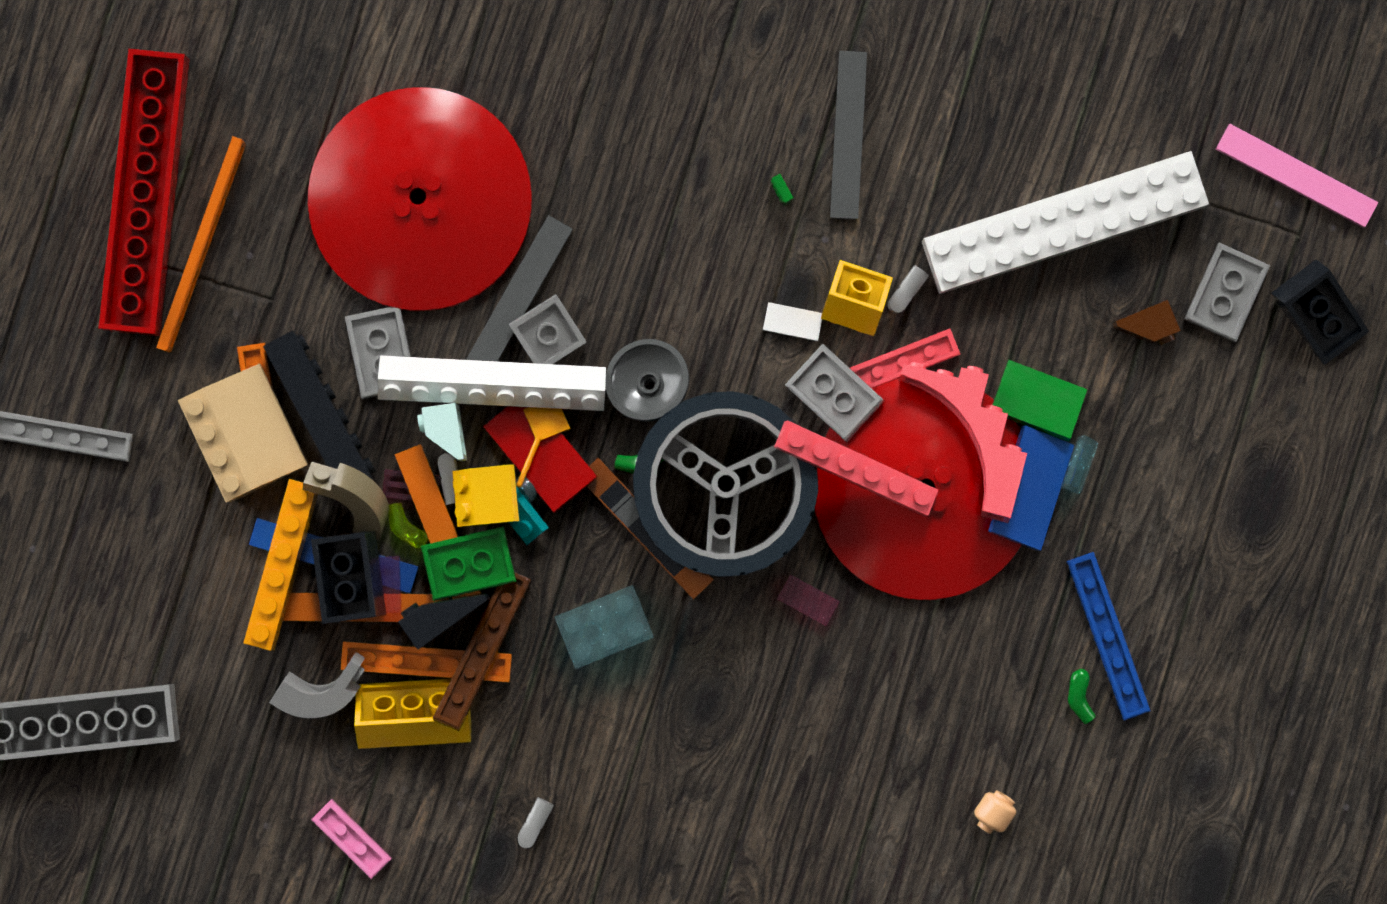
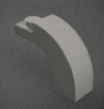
M355 652L342 674L335 681L325 685L310 684L289 671L269 703L285 713L302 718H320L331 715L345 707L360 688V685L356 682L365 670L360 667L365 657Z

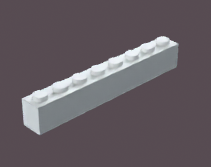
M380 356L378 400L604 411L606 367Z

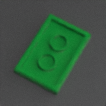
M1008 360L992 405L1002 408V412L1008 414L1007 419L1069 442L1087 389Z
M504 527L421 546L433 601L517 582Z

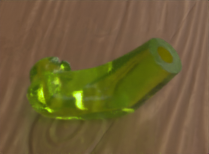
M402 503L389 504L388 514L391 531L413 548H421L422 545H426L428 541L426 532L415 527L407 520Z

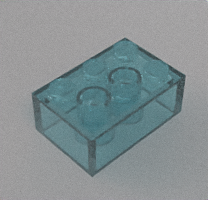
M634 585L554 617L575 669L654 638Z

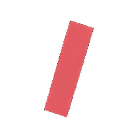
M947 329L850 367V369L870 388H874L885 382L899 379L903 364L909 365L910 362H916L928 368L960 355V351L951 329Z

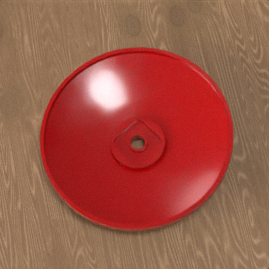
M413 87L386 92L367 100L350 111L336 124L320 147L312 167L308 187V211L313 235L325 260L334 272L346 284L368 299L388 307L408 311H432L456 306L474 298L492 286L506 272L519 253L528 231L532 210V190L527 165L520 148L507 128L492 113L473 100L457 93L435 88ZM416 189H421L426 193V199L422 204L417 205L411 202V193Z
M899 378L872 388L884 402L847 442L831 427L826 433L825 438L918 481L923 479L931 480L934 488L938 489V493L929 515L922 516L818 467V495L815 514L824 539L832 552L852 574L864 583L877 590L902 598L917 600L948 598L968 592L990 580L1011 561L1021 547V544L988 532L992 519L981 516L984 498L983 471L978 451L964 425L939 399L921 388L899 381ZM984 393L981 407L986 408V405H992L994 399ZM1009 419L1006 420L1000 446L1005 447L1006 444L1016 446L1021 430L1016 422Z

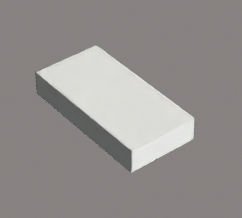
M768 302L763 331L818 341L822 313Z

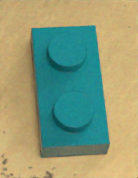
M516 487L519 521L509 523L524 543L528 545L549 527Z

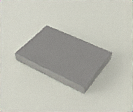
M1218 243L1184 320L1236 342L1270 265L1222 243Z
M395 307L345 316L362 399L378 396L380 356L411 357L401 309Z
M824 344L816 350L785 384L846 442L884 402L872 388Z

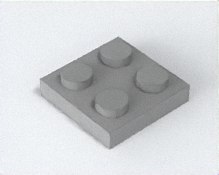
M556 294L509 324L534 364H553L586 343L583 335Z

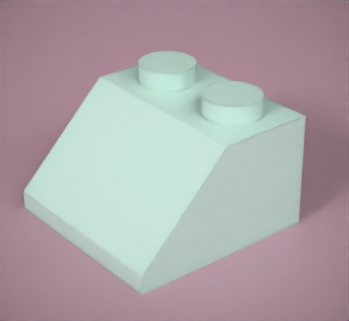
M449 403L423 407L422 414L418 415L420 432L425 433L429 439L456 459L467 461L459 405Z

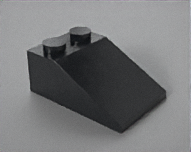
M1317 259L1271 293L1284 314L1324 365L1369 332L1330 269Z
M488 593L429 602L421 606L415 603L400 613L403 619L398 623L415 647L420 649L491 597Z

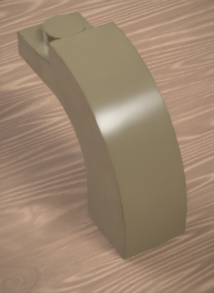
M311 462L302 490L341 502L354 516L353 533L375 531L376 540H380L389 514L388 501L381 488L367 475L348 465L340 463L338 469Z

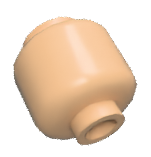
M998 790L995 793H986L974 811L976 818L979 820L977 825L989 834L993 830L1004 832L1016 815V809L1013 806L1015 802Z

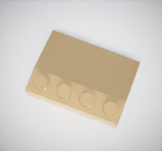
M261 364L206 386L178 400L225 502L236 501L308 466Z

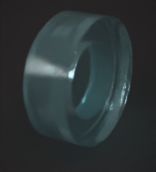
M525 477L522 486L518 489L527 501L531 503L537 499V491L534 485Z

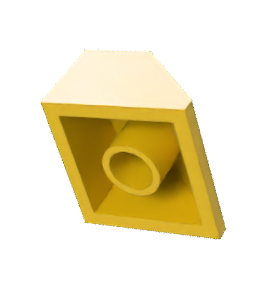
M840 260L821 319L874 336L893 277Z
M514 464L452 471L457 527L519 521Z

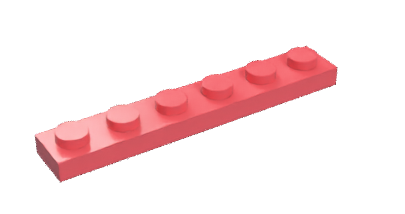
M784 421L774 448L922 516L929 515L938 493V489L790 421Z

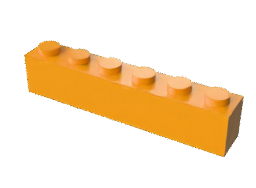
M292 479L288 481L244 644L270 651L275 650L318 494L302 490L303 482Z

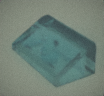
M1085 435L1078 437L1061 489L1075 494L1082 492L1098 447L1097 441Z

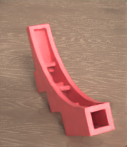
M910 362L909 365L903 364L899 381L921 388L939 399L958 417L969 432L978 451L983 471L984 498L981 516L1009 523L1027 453L1021 452L1022 448L1015 445L1006 444L1005 447L1000 446L1008 414L1002 412L1003 409L997 406L986 405V408L981 407L989 374L983 373L984 370L981 368L967 366V369L961 367L959 377L957 378L953 377V373L947 370L938 369L937 372L927 370L926 366L920 363Z

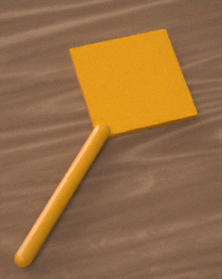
M536 407L523 409L535 436V441L516 483L518 488L523 484L540 441L570 429L562 409Z

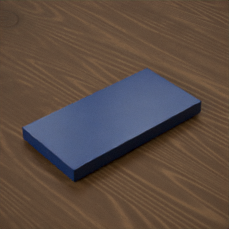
M1025 425L1021 427L1016 446L1022 448L1021 452L1027 453L1011 518L1009 523L992 519L988 532L1033 550L1041 551L1074 445Z

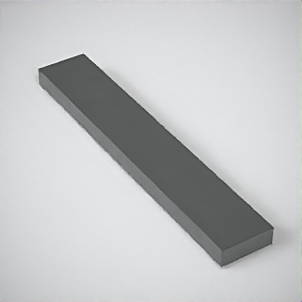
M839 51L830 219L858 220L867 52Z
M548 215L466 360L499 361L514 334L509 324L527 312L572 233V228Z

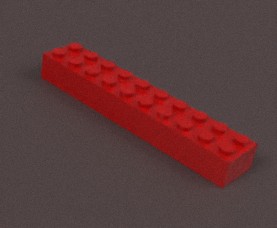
M128 49L99 329L104 331L160 336L190 61L185 54Z

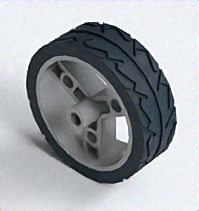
M734 391L706 393L687 399L665 413L648 432L636 460L633 475L634 501L641 523L652 541L673 561L695 572L718 577L745 575L764 569L779 560L801 539L815 510L818 495L817 467L774 448L775 445L726 468L678 434L701 420L712 417H736L748 420L764 428L777 440L784 421L796 423L779 407L757 396ZM688 452L694 453L698 458L697 466L686 468L682 463L684 454ZM766 458L770 461L771 470L767 474H761L756 470L755 465L758 459ZM661 459L710 491L706 551L695 547L673 531L663 516L656 491L657 469ZM703 462L720 470L712 477L710 484L697 474ZM748 465L755 478L740 487V479L734 470ZM791 469L793 490L786 517L777 530L764 542L748 550L735 553L739 493ZM727 477L731 480L732 489L729 492H723L719 489V478ZM715 496L720 499L733 497L730 515L716 514ZM726 519L729 522L730 529L727 534L719 535L715 532L714 523L716 520Z

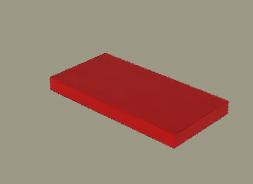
M507 406L483 427L521 472L535 441V436L523 409L528 407ZM559 433L540 441L525 478L551 510L556 513L598 477L563 434Z

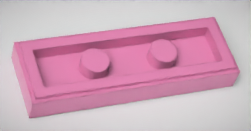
M333 799L311 819L371 879L392 859Z

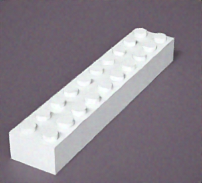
M1192 151L926 237L922 240V244L938 293L942 294L1205 208L1209 205Z

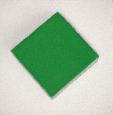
M781 174L771 178L770 184L782 205L785 206L792 202L794 198Z

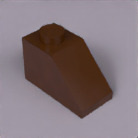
M1168 300L1112 323L1114 329L1148 343L1158 341L1160 346L1175 340L1174 334L1181 331Z

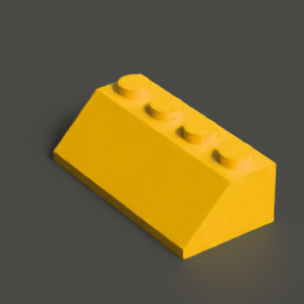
M451 679L359 684L360 688L356 693L354 723L358 749L471 742V710H469L460 731L433 720V716Z

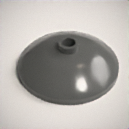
M656 339L634 341L620 349L609 363L605 377L607 395L613 406L630 419L643 422L659 420L665 413L683 402L689 387L688 367L682 355L666 342ZM649 382L655 383L654 388L650 390L646 389V385Z

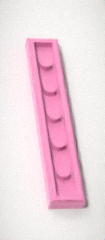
M1232 124L1227 126L1215 149L1362 228L1366 227L1378 204L1377 201Z

